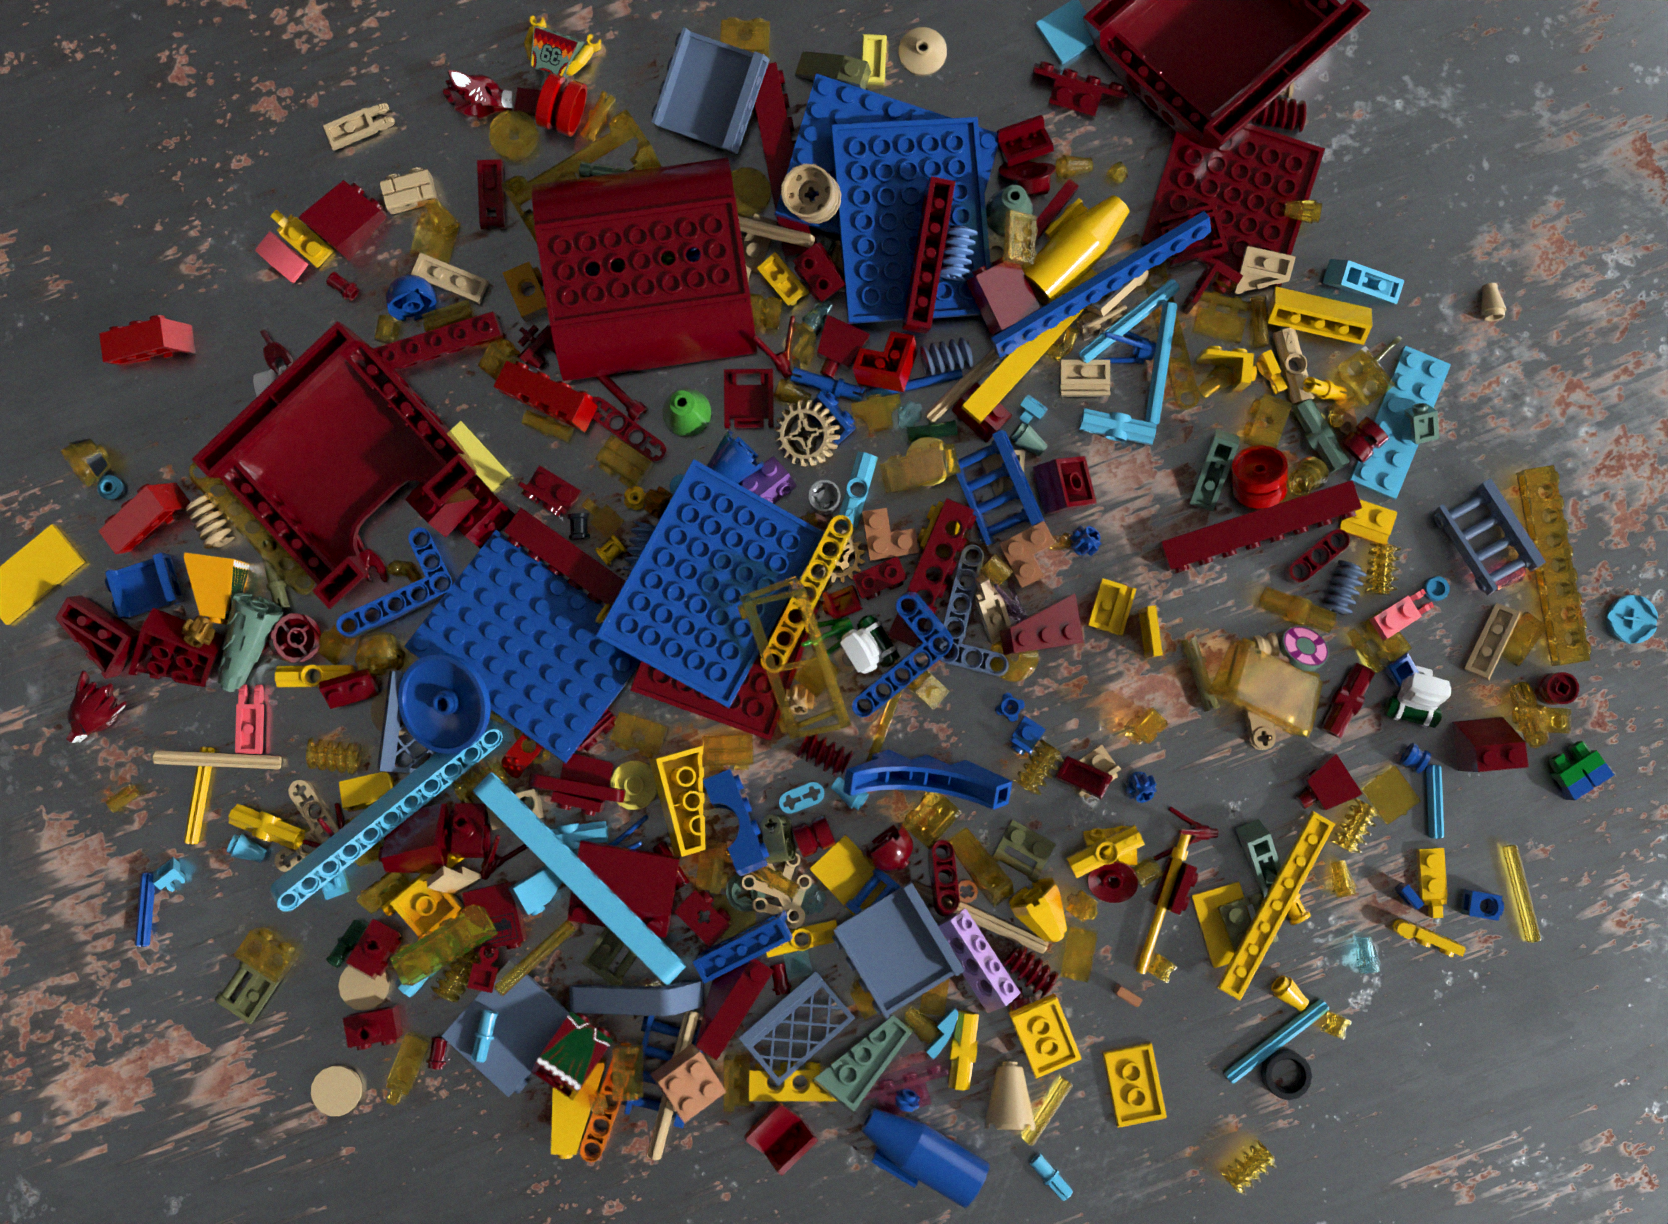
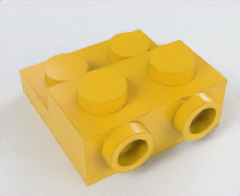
M427 873L390 903L422 942L428 937L433 940L443 931L441 926L447 920L452 924L462 915L460 909L464 907L454 893L439 892L427 888V879L433 875Z

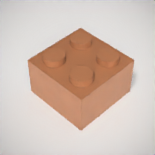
M693 1044L650 1074L676 1115L684 1123L726 1093V1090L701 1051Z

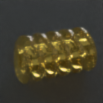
M1371 543L1370 545L1376 548L1370 549L1368 554L1375 558L1369 559L1367 564L1374 568L1367 569V574L1373 576V578L1366 579V584L1373 587L1365 589V593L1390 596V592L1398 590V587L1391 585V582L1399 580L1398 577L1392 575V572L1399 570V567L1392 565L1393 562L1400 561V558L1393 555V553L1401 551V548L1392 544Z
M309 738L306 747V762L309 769L318 767L319 770L323 771L327 768L330 772H334L337 769L339 773H344L347 770L349 774H355L362 759L361 744L354 750L353 743L350 742L347 748L344 749L343 741H339L337 747L334 748L333 740H329L327 746H324L323 739H319L317 745H314V738Z
M1040 739V743L1043 745V748L1037 746L1034 748L1038 756L1029 755L1028 757L1032 764H1023L1027 772L1019 771L1017 773L1021 781L1013 779L1015 783L1030 793L1037 795L1042 794L1038 786L1047 787V783L1043 778H1053L1049 769H1059L1055 761H1064L1060 752L1042 739Z
M487 759L488 767L486 769L481 764H478L479 773L469 769L470 778L462 774L460 776L461 783H458L456 780L452 782L453 789L461 803H474V797L480 800L473 792V789L490 772L495 774L505 785L509 783V778L497 759L496 763Z
M1354 798L1358 806L1350 805L1349 807L1354 815L1345 814L1344 817L1349 823H1340V827L1344 832L1336 831L1335 835L1340 840H1331V842L1350 853H1362L1363 851L1357 845L1367 844L1362 836H1371L1372 833L1367 827H1376L1377 825L1372 818H1381L1382 816L1371 805Z
M462 944L461 950L463 953L455 956L457 962H447L451 970L442 969L441 971L445 979L439 977L435 979L440 986H430L438 996L451 1002H458L460 1000L459 994L465 993V986L468 985L473 962L481 963L480 957L473 950L465 953V945Z
M1257 1140L1259 1149L1252 1145L1250 1146L1252 1155L1245 1152L1242 1153L1244 1162L1237 1158L1234 1160L1237 1166L1236 1169L1230 1165L1227 1166L1229 1175L1220 1172L1236 1192L1244 1196L1247 1195L1244 1188L1245 1185L1251 1189L1255 1188L1252 1179L1262 1182L1260 1172L1267 1176L1270 1175L1267 1168L1268 1165L1274 1169L1278 1168L1275 1158L1260 1140Z

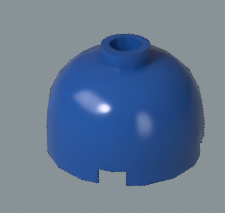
M403 275L395 279L386 292L388 312L393 318L400 321H406V317L415 316L414 321L421 320L430 316L436 309L435 304L437 302L434 289L425 278L420 276Z

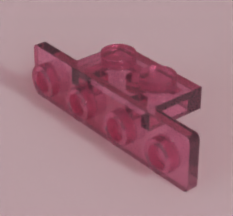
M935 1064L927 1067V1071L917 1074V1071L904 1074L902 1076L903 1079L894 1082L893 1079L883 1080L878 1083V1087L871 1088L861 1102L877 1097L881 1111L895 1115L901 1114L906 1111L896 1106L895 1097L898 1095L896 1091L910 1089L920 1097L918 1101L919 1108L930 1105L932 1102L925 1082L949 1075L947 1066L942 1067L941 1064Z

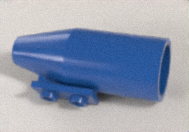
M875 1108L870 1111L863 1123L861 1131L876 1145L871 1162L899 1178L902 1182L915 1188L918 1181L963 1208H967L979 1193L987 1177L990 1164L968 1149L922 1122Z

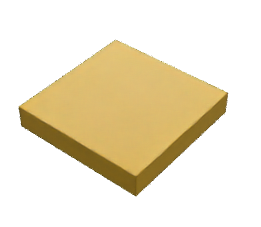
M1156 605L1139 609L1144 656L1146 658L1161 656L1163 653Z

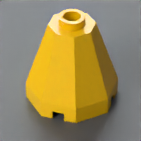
M1053 877L1038 879L1035 883L1032 882L1034 887L1030 890L1026 886L1021 888L1009 900V904L1014 915L1043 941L1055 943L1060 941L1067 931L1060 891Z

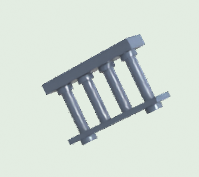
M1491 478L1481 483L1476 489L1478 493L1474 498L1450 511L1442 504L1434 512L1437 525L1441 529L1444 528L1475 576L1477 587L1482 592L1484 591L1487 596L1498 589L1495 584L1496 581L1522 567L1528 568L1532 572L1546 562ZM1481 504L1487 505L1491 511V516L1461 532L1454 519ZM1495 525L1500 526L1505 533L1504 538L1475 553L1467 540ZM1508 546L1514 547L1519 554L1518 558L1489 574L1481 561Z

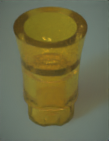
M1316 457L1301 459L1287 480L1286 487L1290 490L1291 495L1302 497L1323 487L1329 476L1326 464Z

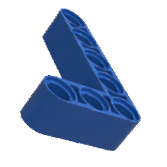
M422 527L414 528L408 537L425 578L341 615L337 620L336 627L342 636L349 639L356 638L442 599L446 592L450 590L453 581L427 529ZM416 536H427V542L421 546L414 544ZM428 557H435L438 559V563L435 567L428 568L424 565L425 560ZM446 579L448 581L447 588L444 590L436 589V581ZM416 589H423L425 591V597L422 600L416 601L412 599V593ZM392 600H401L402 607L398 611H391L389 609V604ZM370 610H377L379 612L378 619L373 622L367 621L366 614ZM346 621H355L356 626L353 631H343V624Z
M908 591L903 593L897 600L896 610L922 643L858 694L852 703V710L859 717H868L945 656L953 645L951 633L916 592ZM909 598L913 600L915 608L913 610L906 609L903 606V599ZM927 618L931 623V628L923 629L920 627L919 619ZM935 638H944L947 642V647L938 648L935 644ZM924 653L928 658V662L925 664L919 663L916 660V654ZM903 668L907 670L909 677L907 679L900 678L897 675V669ZM886 684L890 692L888 694L881 693L878 690V685ZM867 699L871 704V708H862L859 700Z

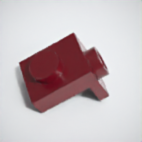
M854 585L831 594L827 591L822 593L824 601H821L823 610L826 615H830L835 620L863 609Z

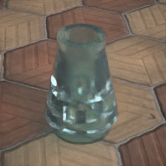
M828 300L819 301L802 318L801 327L803 330L813 336L822 333L826 317L833 308L832 303Z
M1372 937L1357 938L1356 968H1359L1360 974L1380 972L1379 966L1382 964L1372 942Z

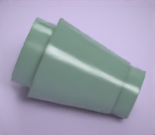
M1022 422L1010 436L1014 441L1013 444L1036 454L1038 457L1048 446L1029 424L1025 425Z

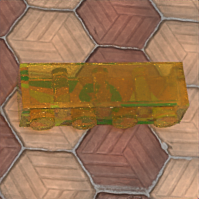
M467 906L460 911L461 915L454 919L449 918L439 924L440 928L433 932L427 931L418 937V941L412 945L406 944L396 950L397 954L392 956L390 960L402 985H415L497 935L498 933L485 907Z

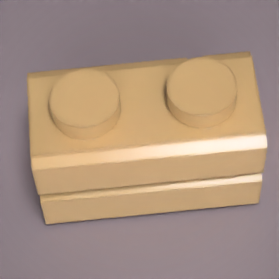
M416 167L409 170V174L402 176L390 174L385 177L386 180L379 182L386 208L391 215L438 202L433 178L428 169Z

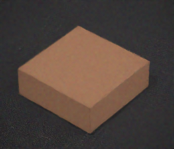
M1118 983L1113 990L1117 996L1135 1007H1139L1143 1000Z

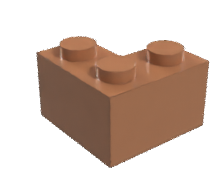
M887 508L862 511L869 563L886 561L893 557L918 556L919 548L915 528L891 532Z
M1045 521L999 543L1022 588L1045 577L1034 556L1056 544Z

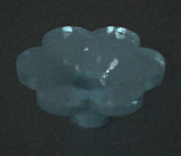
M908 401L905 406H900L898 408V426L908 430L912 429L915 423L919 422L922 418V413L920 412L922 405L918 402Z
M811 884L806 889L801 905L805 915H812L814 912L820 913L823 911V902L826 900L825 892L820 891L819 887L815 884Z

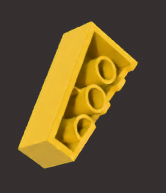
M695 746L649 759L674 856L683 857L705 850L703 746Z

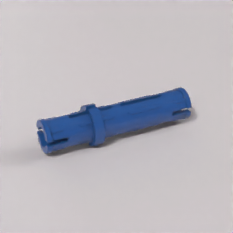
M797 367L793 369L792 373L801 375L802 378L791 375L790 382L831 392L837 398L843 396L860 403L863 396L854 394V391L864 394L865 387L846 383L841 378L836 380Z

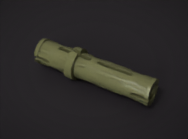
M273 536L264 537L265 540L259 538L257 543L268 581L266 585L267 590L270 591L274 603L282 609H289L290 605L285 590L287 583L282 578Z
M1197 636L1190 638L1193 648L1190 647L1188 639L1182 640L1181 643L1189 661L1187 666L1191 667L1204 712L1211 710L1208 700L1211 701L1213 709L1219 708L1220 706L1205 666L1207 661L1205 657H1202Z

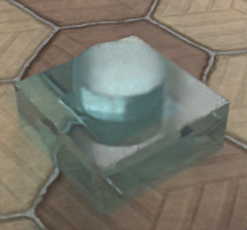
M808 949L783 954L788 979L813 974Z

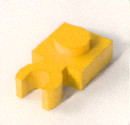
M1268 350L1258 356L1257 368L1261 375H1265L1266 379H1269L1273 393L1276 395L1287 389V385L1280 375L1281 370L1272 350Z

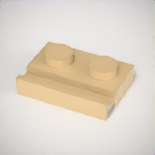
M1061 360L1060 397H1109L1110 360H1091L1088 363H1085L1083 360Z

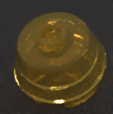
M373 632L360 638L355 663L358 664V670L368 669L372 676L386 675L385 670L395 667L398 671L404 666L405 652L393 633Z

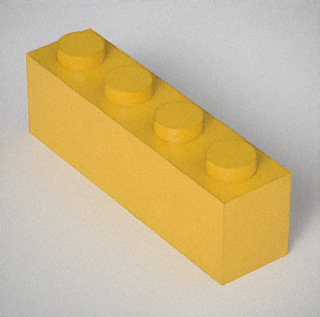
M1275 287L1268 305V323L1364 345L1372 328V308Z

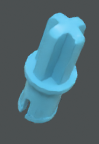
M482 1010L478 1031L474 1032L476 1039L471 1059L476 1062L486 1061L490 1042L495 1037L492 1035L496 1017L498 1016V1013L495 1011Z
M1037 1154L1029 1162V1165L1043 1179V1184L1048 1185L1062 1201H1065L1073 1193L1072 1189L1060 1177L1058 1169L1054 1170L1042 1154Z

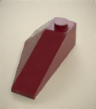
M754 958L713 979L695 1047L717 1061L774 970Z

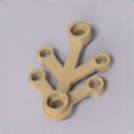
M797 853L794 865L790 864L789 861H784L785 866L781 879L773 864L768 863V866L763 867V870L770 884L758 881L752 875L744 876L740 882L741 887L745 890H755L778 898L782 907L768 904L766 899L759 897L753 900L752 909L757 913L765 912L771 915L785 910L788 915L785 923L789 929H796L803 924L805 912L801 905L806 889L812 884V880L808 875L798 876L795 881L797 889L791 902L787 891L794 869L800 863V856ZM802 877L806 878L808 882L805 887H802L799 883ZM746 878L752 879L753 884L751 887L745 886L744 881ZM758 900H761L764 903V907L762 910H758L756 908V902ZM791 911H794L797 914V919L795 921H791L789 919V913Z

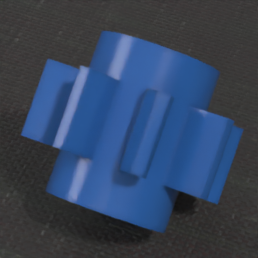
M1080 525L1073 531V535L1070 537L1072 540L1071 547L1078 555L1088 553L1092 556L1099 550L1098 547L1101 545V536L1092 526H1087L1084 529Z
M1135 772L1129 776L1128 782H1125L1127 787L1125 790L1129 799L1135 797L1136 801L1140 803L1151 800L1154 797V792H1157L1155 787L1157 784L1153 775L1147 777L1145 772Z

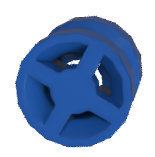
M1411 743L1403 752L1400 764L1412 767L1413 771L1419 774L1429 763L1431 752L1427 750L1422 751L1417 744Z

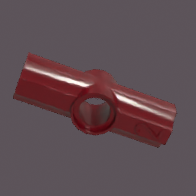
M1354 663L1344 684L1337 689L1332 698V707L1321 726L1322 730L1332 736L1342 738L1352 717L1360 711L1364 703V694L1375 675L1372 669L1365 665Z

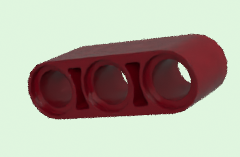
M1335 529L1323 535L1287 564L1284 569L1285 579L1292 584L1308 580L1349 546L1350 537L1348 533L1342 529ZM1333 535L1340 539V546L1338 548L1334 547L1331 543ZM1314 550L1321 554V561L1319 563L1312 559V552ZM1294 566H1299L1302 570V577L1300 579L1293 575Z
M940 840L928 852L933 906L937 914L949 916L960 905L955 852L950 842ZM942 848L945 850L947 858H939L936 855V849ZM938 874H947L950 879L949 883H942L938 878ZM941 898L950 899L952 908L946 909L943 907Z

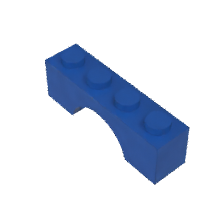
M731 769L704 779V786L714 808L730 810L738 817L739 833L736 840L728 848L736 872L739 876H743L768 866L766 858L769 857V852L765 843L760 844L757 837L758 834H761L756 819L751 821L748 812L752 811V807L748 798L742 797L740 789H743L744 786L739 774L734 775Z

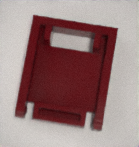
M1216 203L1158 219L1159 225L1168 223V226L1160 228L1161 235L1163 236L1205 211L1213 222L1217 240H1213L1211 243H1209L1208 236L1190 244L1182 252L1170 256L1177 257L1169 261L1170 267L1228 252Z
M724 369L725 429H730V420H734L735 429L764 428V419H769V428H774L773 369ZM737 376H761V385H737Z

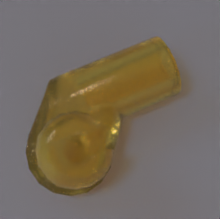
M1068 327L1063 342L1059 346L1054 343L1048 349V355L1058 360L1074 349L1079 330Z
M1354 396L1331 405L1328 414V422L1331 426L1341 427L1345 422L1343 420L1345 412L1358 406Z
M1070 533L1054 535L1053 538L1056 544L1050 546L1049 549L1052 551L1068 549L1073 542L1070 539L1072 535Z
M394 560L387 566V571L390 575L407 577L411 584L423 579L410 561Z

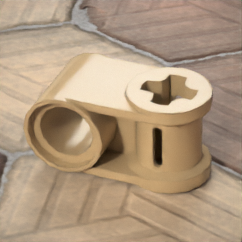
M1261 702L1244 705V717L1250 745L1256 750H1266L1274 746L1276 735L1271 703ZM1261 732L1263 736H1267V741L1264 743L1257 740V737L1261 736Z

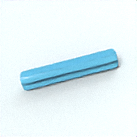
M1427 765L1429 837L1440 839L1444 837L1441 765Z

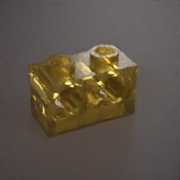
M1366 346L1337 366L1340 370L1338 371L1340 378L1346 384L1348 382L1354 388L1353 394L1360 403L1364 402L1366 406L1395 385ZM1353 361L1361 363L1363 368L1361 373L1352 371L1351 363ZM1366 382H1375L1378 387L1377 392H1369L1366 389Z
M264 927L252 929L234 956L274 983L283 980L299 954L293 951L295 948L286 941L280 942L273 937L274 934ZM255 940L261 942V952H257L254 949L253 943ZM276 953L280 954L283 958L281 966L277 965L274 961Z

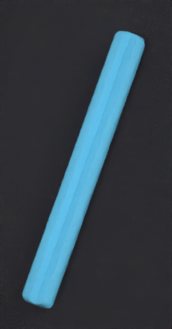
M1174 279L1167 281L1079 351L1080 358L1085 363L1090 362L1116 341L1105 337L1104 334L1106 332L1123 336L1161 306L1163 302H1166L1180 290L1179 284Z
M1163 302L1146 409L1145 421L1155 424L1160 422L1177 304L1173 302Z
M1322 999L1317 1000L1225 1071L1226 1078L1232 1084L1237 1082L1328 1012V1005Z

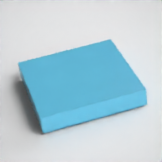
M1079 0L1069 1L1036 22L1035 25L1061 65L1095 45L1083 21V16L1087 12Z

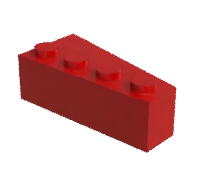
M506 360L493 386L495 389L582 432L586 431L598 408L592 401V396L583 391L573 390L571 386L564 382L558 381L557 383L550 380V376L540 371L534 373L529 370L530 367L519 361H516L514 364Z

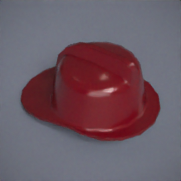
M1025 161L1011 167L1003 163L998 171L1003 177L1016 180L1017 185L1021 186L1027 194L1038 195L1049 193L1051 174L1055 172L1056 167L1051 163Z

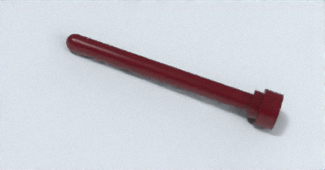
M607 375L596 377L626 407L628 416L634 422L639 420L638 416L642 412L645 414L648 411V408L641 401H633Z

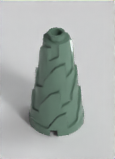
M238 593L233 596L226 625L228 630L222 647L224 651L218 670V683L220 688L225 691L234 692L235 689H240L245 684L254 663L258 662L264 646L268 642L269 633L283 615V609L266 598L259 596L258 600H251L253 594Z

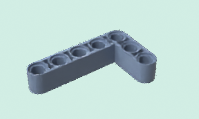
M968 545L961 553L943 624L949 630V626L957 622L961 624L962 630L958 635H952V647L955 648V656L952 659L942 657L940 660L947 665L1000 677L1009 669L1008 660L1003 654L964 644L975 601V594L978 590L975 579L981 576L985 562L982 549L977 545ZM972 551L980 554L979 560L975 563H969L966 560L968 553ZM965 575H971L974 578L973 584L969 587H963L960 583L961 578ZM958 599L967 600L968 606L965 610L957 611L955 609V602ZM940 637L938 648H946V640ZM976 652L979 654L980 660L976 665H969L966 658L969 653ZM995 658H1000L1004 661V667L1000 671H993L990 667L991 661Z
M698 979L684 980L665 986L572 985L569 986L570 1012L651 1016L676 1015L704 1006L703 981Z

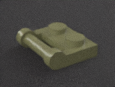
M1012 819L991 859L996 862L1001 861L1028 876V880L1035 883L1056 844ZM1007 845L1037 861L1035 866L1032 868L1005 853L1004 850Z
M1261 892L1218 906L1234 953L1251 924L1246 906L1252 904L1255 913H1257L1264 900ZM1277 934L1275 935L1272 943H1275L1279 940Z
M606 927L581 963L611 985H621L623 982L621 979L635 961L637 955L630 949L615 972H609L607 970L625 943L610 928Z
M243 956L238 963L240 965L223 992H219L214 1000L250 1025L254 1022L280 983V980L256 965L250 958ZM247 972H250L252 977L234 1002L230 997Z

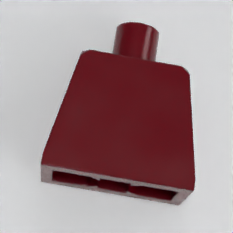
M827 315L817 350V357L825 361L820 373L833 379L838 367L849 371L856 360L859 349L865 348L868 344L870 334Z
M1330 753L1302 778L1301 781L1307 790L1296 798L1303 809L1316 803L1319 809L1328 810L1359 797L1363 793L1339 756Z

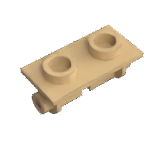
M1120 301L1104 317L1098 316L1091 311L1079 316L1076 325L1079 330L1082 329L1083 340L1095 338L1127 314V306H1123Z

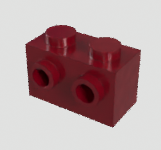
M821 242L814 244L793 260L796 265L794 267L795 272L801 279H806L810 285L808 290L816 300L825 301L845 286L844 275Z

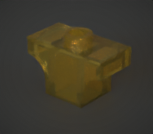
M881 394L868 396L866 401L852 403V417L864 420L869 434L893 429L891 415L894 410L901 407L900 395L894 394L881 397Z

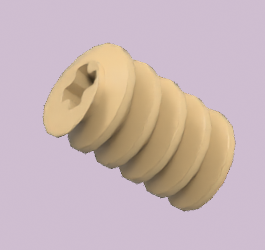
M214 493L202 495L192 500L186 507V512L192 514L190 516L191 522L196 523L194 526L195 530L200 532L199 539L205 540L203 543L205 549L222 547L235 538L226 537L231 532V528H222L227 523V520H218V517L223 512L221 510H213L219 505L218 502H209L214 497Z

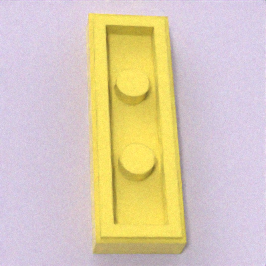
M462 421L450 430L473 461L477 470L476 474L493 492L512 476Z

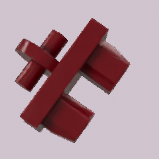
M535 325L528 331L523 327L519 329L523 336L518 343L522 347L528 341L531 343L518 357L523 362L527 361L537 369L546 360L537 351L539 347L544 344L552 352L555 351L550 325H547L535 338L533 336L539 330Z

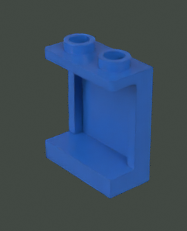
M161 552L152 555V559L119 570L105 571L107 577L105 578V585L108 591L112 593L114 600L112 608L119 618H135L150 613L152 608L159 610L185 601L170 554Z

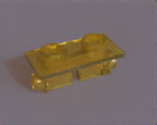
M468 299L422 314L423 326L426 332L475 317Z
M387 872L380 878L379 882L376 881L365 890L360 891L361 894L356 901L372 914L410 885L411 882L403 876L404 873Z

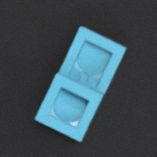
M954 1005L936 1022L937 1027L942 1032L925 1048L926 1052L933 1059L944 1048L954 1030L958 1017V1010Z

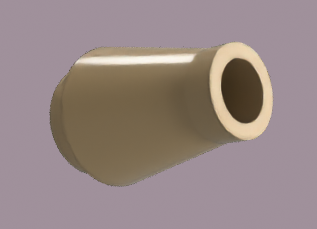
M1488 283L1481 287V315L1484 316L1485 321H1497L1504 318L1507 309L1498 291L1497 284Z

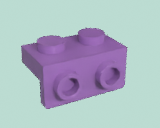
M774 456L767 460L760 470L738 483L773 504L796 487V483Z

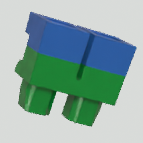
M1577 741L1568 747L1574 756V759L1568 761L1563 753H1559L1549 759L1550 765L1554 770L1550 775L1560 785L1561 793L1565 800L1575 801L1594 789L1593 787L1599 786L1614 776V773L1597 750H1590L1583 741Z

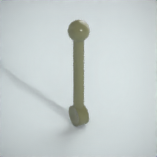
M1398 335L1374 360L1364 365L1362 368L1363 373H1371L1372 367L1398 344L1402 338Z

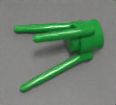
M849 617L813 623L812 629L831 626V631L801 644L802 647L812 645L832 636L836 640L841 639L813 660V664L816 665L842 646L840 644L842 636L854 629Z

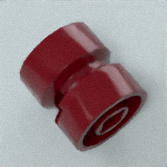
M1366 416L1356 425V431H1350L1340 442L1355 459L1363 464L1374 454L1373 449H1379L1389 437L1378 424Z
M1566 672L1546 673L1536 680L1534 693L1539 701L1547 705L1569 704L1578 696L1579 683L1572 674Z
M825 815L813 819L809 826L803 823L792 828L803 858L816 853L818 847L825 850L836 845Z

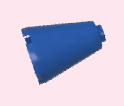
M728 431L712 455L707 467L738 484L764 466V462L758 463L755 460L758 457L757 453L739 436L733 439L731 437L733 432Z

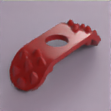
M525 734L519 737L501 761L505 772L515 779L521 777L525 769L543 749V747L536 743L535 750L531 753H526L522 748V744L529 737Z

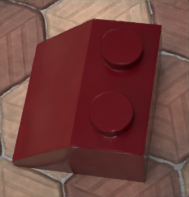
M1085 456L1054 459L1033 467L1044 515L1097 504Z
M423 482L413 489L405 499L429 525L444 537H447L479 502L463 485L441 507H438L422 489L425 485Z

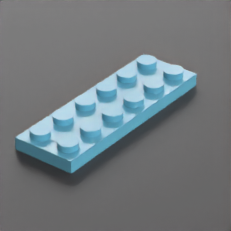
M1408 346L1402 348L1373 419L1384 430L1389 439L1379 449L1374 448V454L1365 463L1362 464L1358 460L1356 461L1348 481L1353 480L1354 484L1392 500L1397 499L1419 445L1412 442L1410 418L1405 415L1404 410L1412 408L1417 403H1426L1434 408L1451 364Z

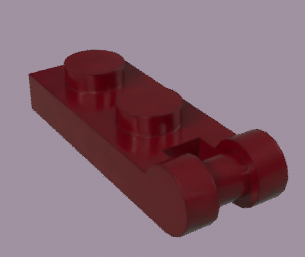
M502 159L477 160L480 229H489L491 226H497L498 229L506 228ZM488 210H496V216L488 217Z

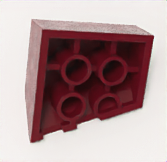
M152 608L141 627L128 674L137 676L138 672L146 673L153 679H159L161 676L172 678L177 683L205 687L221 651L225 636L215 632L210 645L203 643L199 648L193 647L185 642V635L181 633L186 620Z

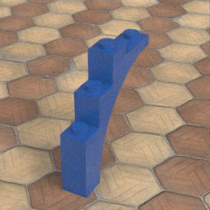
M888 749L872 754V760L846 769L843 793L852 796L878 790H920L959 797L994 810L1009 804L1012 781L968 760L951 765L930 755H924L911 760Z

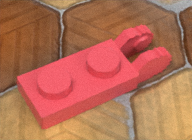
M1424 589L1415 592L1411 596L1408 595L1369 619L1382 641L1422 617L1423 613L1434 607L1432 602L1425 603L1418 610L1414 605L1413 601L1422 598L1426 594Z
M244 684L239 689L238 704H236L235 754H263L264 687L263 685L256 684L254 704H247L249 689L248 685Z

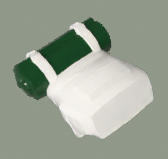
M875 614L863 616L857 624L858 631L852 629L842 636L840 644L843 648L833 656L845 675L854 670L864 674L871 672L878 667L877 664H880L882 667H890L895 665L900 658L897 646L893 645L882 627L883 623L877 619ZM845 653L852 662V666L844 663L843 656Z
M1416 666L1419 673H1414L1403 680L1398 696L1391 695L1384 704V713L1386 716L1393 717V720L1398 721L1400 719L1420 724L1424 728H1436L1442 719V711L1438 706L1451 696L1450 681L1433 677L1431 669Z

